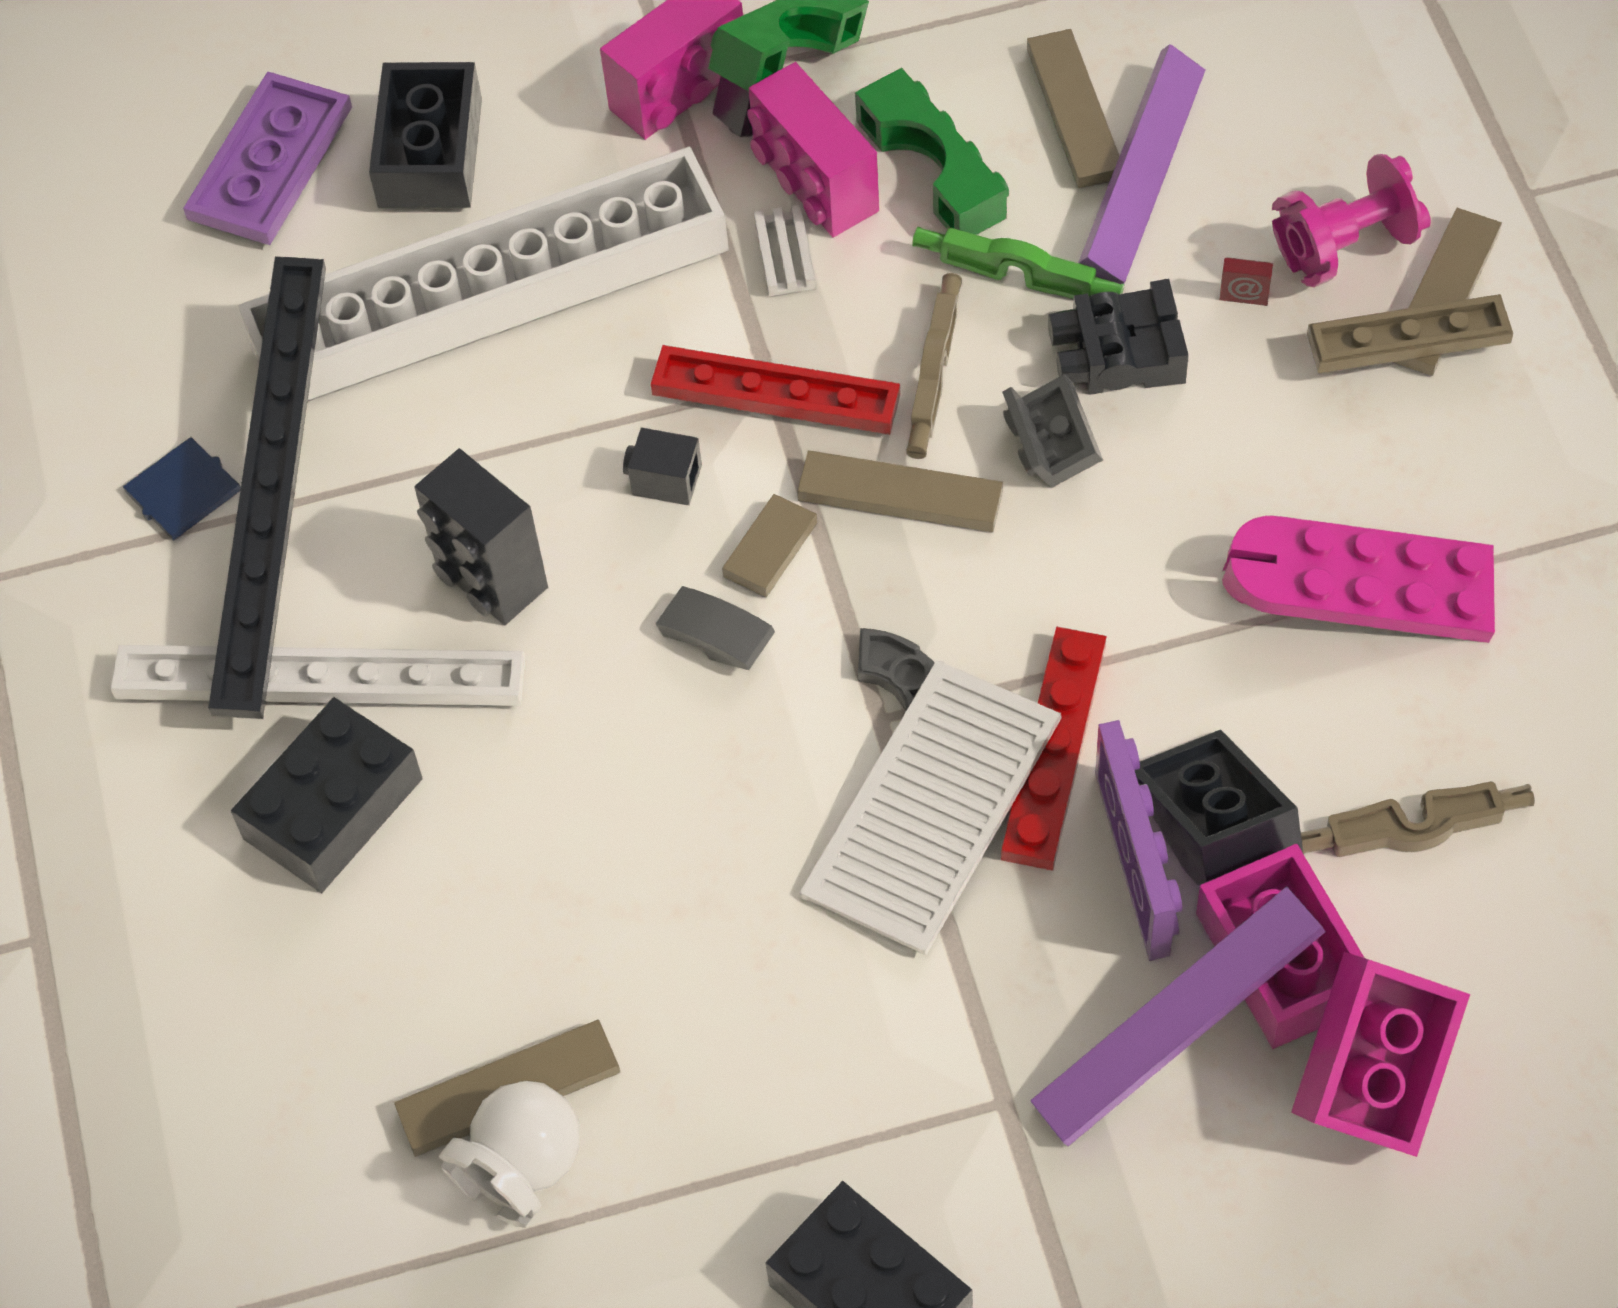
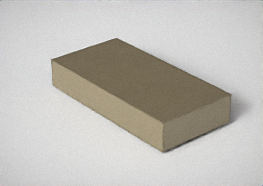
M773 494L722 567L723 577L767 598L816 526L817 514Z

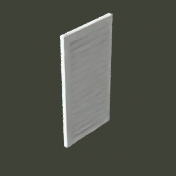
M936 660L800 890L801 898L927 955L1062 718L1061 713L945 664L943 661Z

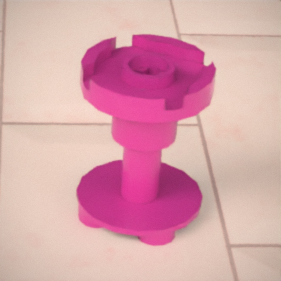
M1387 154L1374 155L1368 161L1366 171L1370 194L1349 204L1341 198H1336L1317 206L1313 199L1303 191L1296 190L1278 197L1272 203L1271 211L1276 210L1280 214V217L1272 220L1273 232L1279 250L1293 273L1302 270L1307 275L1303 280H1300L1303 284L1315 288L1332 280L1337 275L1338 270L1337 251L1356 243L1359 238V230L1381 221L1396 240L1402 244L1411 245L1420 238L1422 230L1430 227L1431 218L1429 211L1424 203L1417 199L1410 183L1413 179L1412 170L1403 156L1399 155L1391 158Z

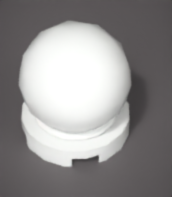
M523 1081L500 1086L482 1101L470 1124V1141L462 1138H453L439 1155V1158L444 1160L440 1167L451 1181L473 1201H475L480 1193H483L502 1207L496 1217L515 1227L525 1228L541 1207L534 1191L551 1188L571 1168L579 1151L580 1122L568 1099L544 1083Z

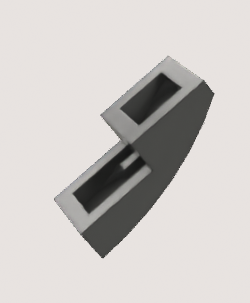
M685 586L679 589L655 623L663 637L700 646L710 660L745 670H750L775 633L772 625L748 611L710 594Z

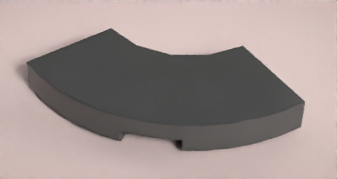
M860 628L859 681L879 685L895 695L906 713L935 662L920 650L919 645L904 637L887 631Z

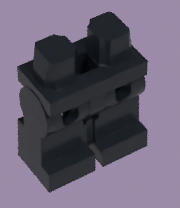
M1169 278L1151 281L1150 288L1147 290L1124 294L1100 292L1090 297L1088 293L1074 295L1073 309L1048 314V332L1051 345L1077 343L1078 349L1057 352L1056 363L1059 377L1065 374L1073 383L1086 382L1089 395L1103 393L1104 389L1120 390L1139 383H1144L1145 388L1186 384L1189 354L1180 319L1178 320V311Z

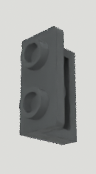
M1065 374L1023 397L1012 387L1002 391L1008 409L1003 411V416L1011 432L1016 437L1019 436L1023 448L1018 450V455L1030 476L1037 474L1053 488L1103 461L1073 382Z

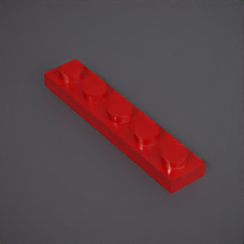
M662 345L650 384L652 395L889 435L891 434L901 395L900 383Z
M1056 626L1038 704L1061 713L1062 718L1013 802L1001 850L1002 861L1054 870L1106 649L1107 636Z

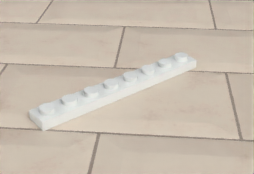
M118 645L111 691L115 699L209 701L217 646ZM273 647L266 702L328 703L335 697L343 703L521 706L526 661L523 651Z

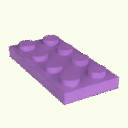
M267 71L183 207L187 220L271 245L351 111L352 103L350 96Z
M1120 720L1098 724L1095 776L1149 961L1170 957L1172 937L1179 935L1176 912L1182 911V900L1176 880H1167L1162 865L1168 863L1167 848L1161 831L1153 833L1148 818L1154 815L1149 787L1147 784L1139 785L1135 770L1140 769V761L1136 743L1133 738L1125 739Z

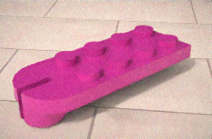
M1270 515L1254 518L1238 529L1228 550L1227 560L1222 570L1225 571L1222 578L1223 586L1232 598L1239 603L1269 614L1489 643L1495 634L1494 545Z

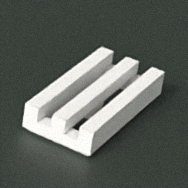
M791 205V212L783 213L782 207L772 208L773 214L765 216L763 210L754 211L755 226L769 296L816 289L815 274L801 205ZM788 225H794L804 279L796 280L785 227ZM769 228H776L786 282L777 283L767 233Z

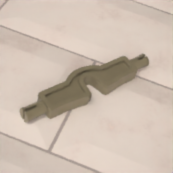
M947 273L942 277L941 290L936 296L930 329L924 344L919 381L911 415L912 428L908 447L906 448V454L914 459H923L927 455L929 438H932L942 395L943 365H948L957 319V302L962 285V278L954 273Z
M1492 781L1466 787L1429 790L1422 796L1420 803L1424 822L1422 823L1409 821L1400 804L1394 799H1387L1357 810L1330 815L1327 827L1301 832L1303 854L1333 848L1337 857L1385 847L1402 852L1424 851L1440 845L1453 833L1499 824L1502 822L1505 811L1534 806V793L1531 791L1532 787L1530 784L1498 791L1496 784Z

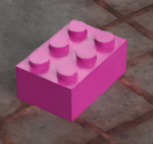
M666 0L602 46L600 54L609 110L646 140L659 129L668 127L678 115L693 104L702 102L712 90L718 87L721 77L719 74L708 69L712 54V37L719 26L743 16L742 2L739 0Z
M796 61L749 87L750 109L747 111V115L753 131V139L750 141L751 149L762 165L768 163L775 171L783 190L789 195L795 194L803 203L804 210L813 224H821L834 238L879 212L877 151Z
M1294 844L1200 885L1196 915L1214 947L1286 886L1326 931L1245 999L1272 1049L1319 1029L1344 952L1365 958L1298 844Z
M1344 952L1291 1113L1312 1123L1417 1157L1471 994Z

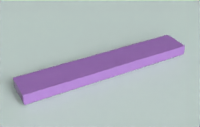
M1172 44L1167 45L1160 51L1078 261L1079 264L1095 268L1098 278L1119 284H1124L1206 71V69Z
M1286 886L1031 1099V1103L1066 1146H1070L1326 931Z

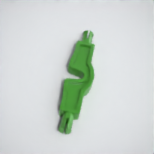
M919 226L916 228L913 236V247L916 246L938 252L943 263L964 268L995 280H1001L1002 277H1005L1009 266L1018 267L1024 272L1027 288L1070 299H1073L1074 295L1088 293L1090 297L1100 292L1123 294L1124 284L1097 278L1096 269L1093 267L1051 256L1043 249L1021 240L1011 238L989 239L954 228H947L944 235Z

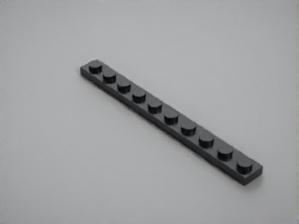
M279 256L274 258L208 706L211 716L264 718L326 274L324 259Z

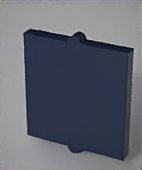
M190 437L124 485L123 488L142 509L144 518L146 520H153L174 541L239 493L241 486L222 468L219 457H211Z

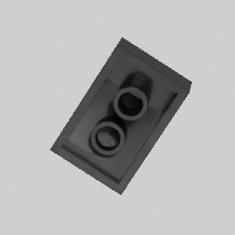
M1221 729L1140 761V769L1135 770L1138 784H1147L1149 787L1155 821L1182 868L1199 887L1206 882L1294 844H1298L1303 853L1298 807Z

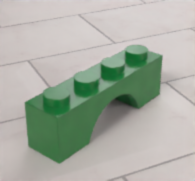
M775 0L717 28L711 40L712 54L708 69L749 92V87L783 69L788 47H808L834 54L858 42L869 1Z
M901 67L855 92L856 122L881 152L891 150L915 151L929 157L941 168V174L933 183V213L946 229L954 228L978 235L1007 219L1009 188L1005 179L999 172H992L983 162L976 145L972 141L966 142L956 131L955 124L950 115L944 110L939 111L920 81L914 82Z

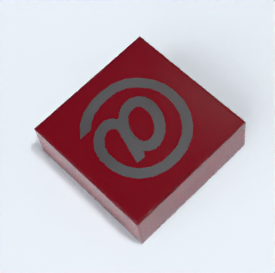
M1224 258L1219 300L1268 306L1273 263Z

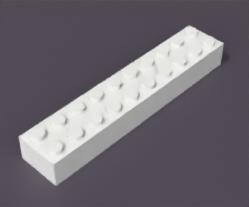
M686 147L325 274L308 400L729 251L725 214L691 147ZM269 294L238 305L258 362L261 354Z

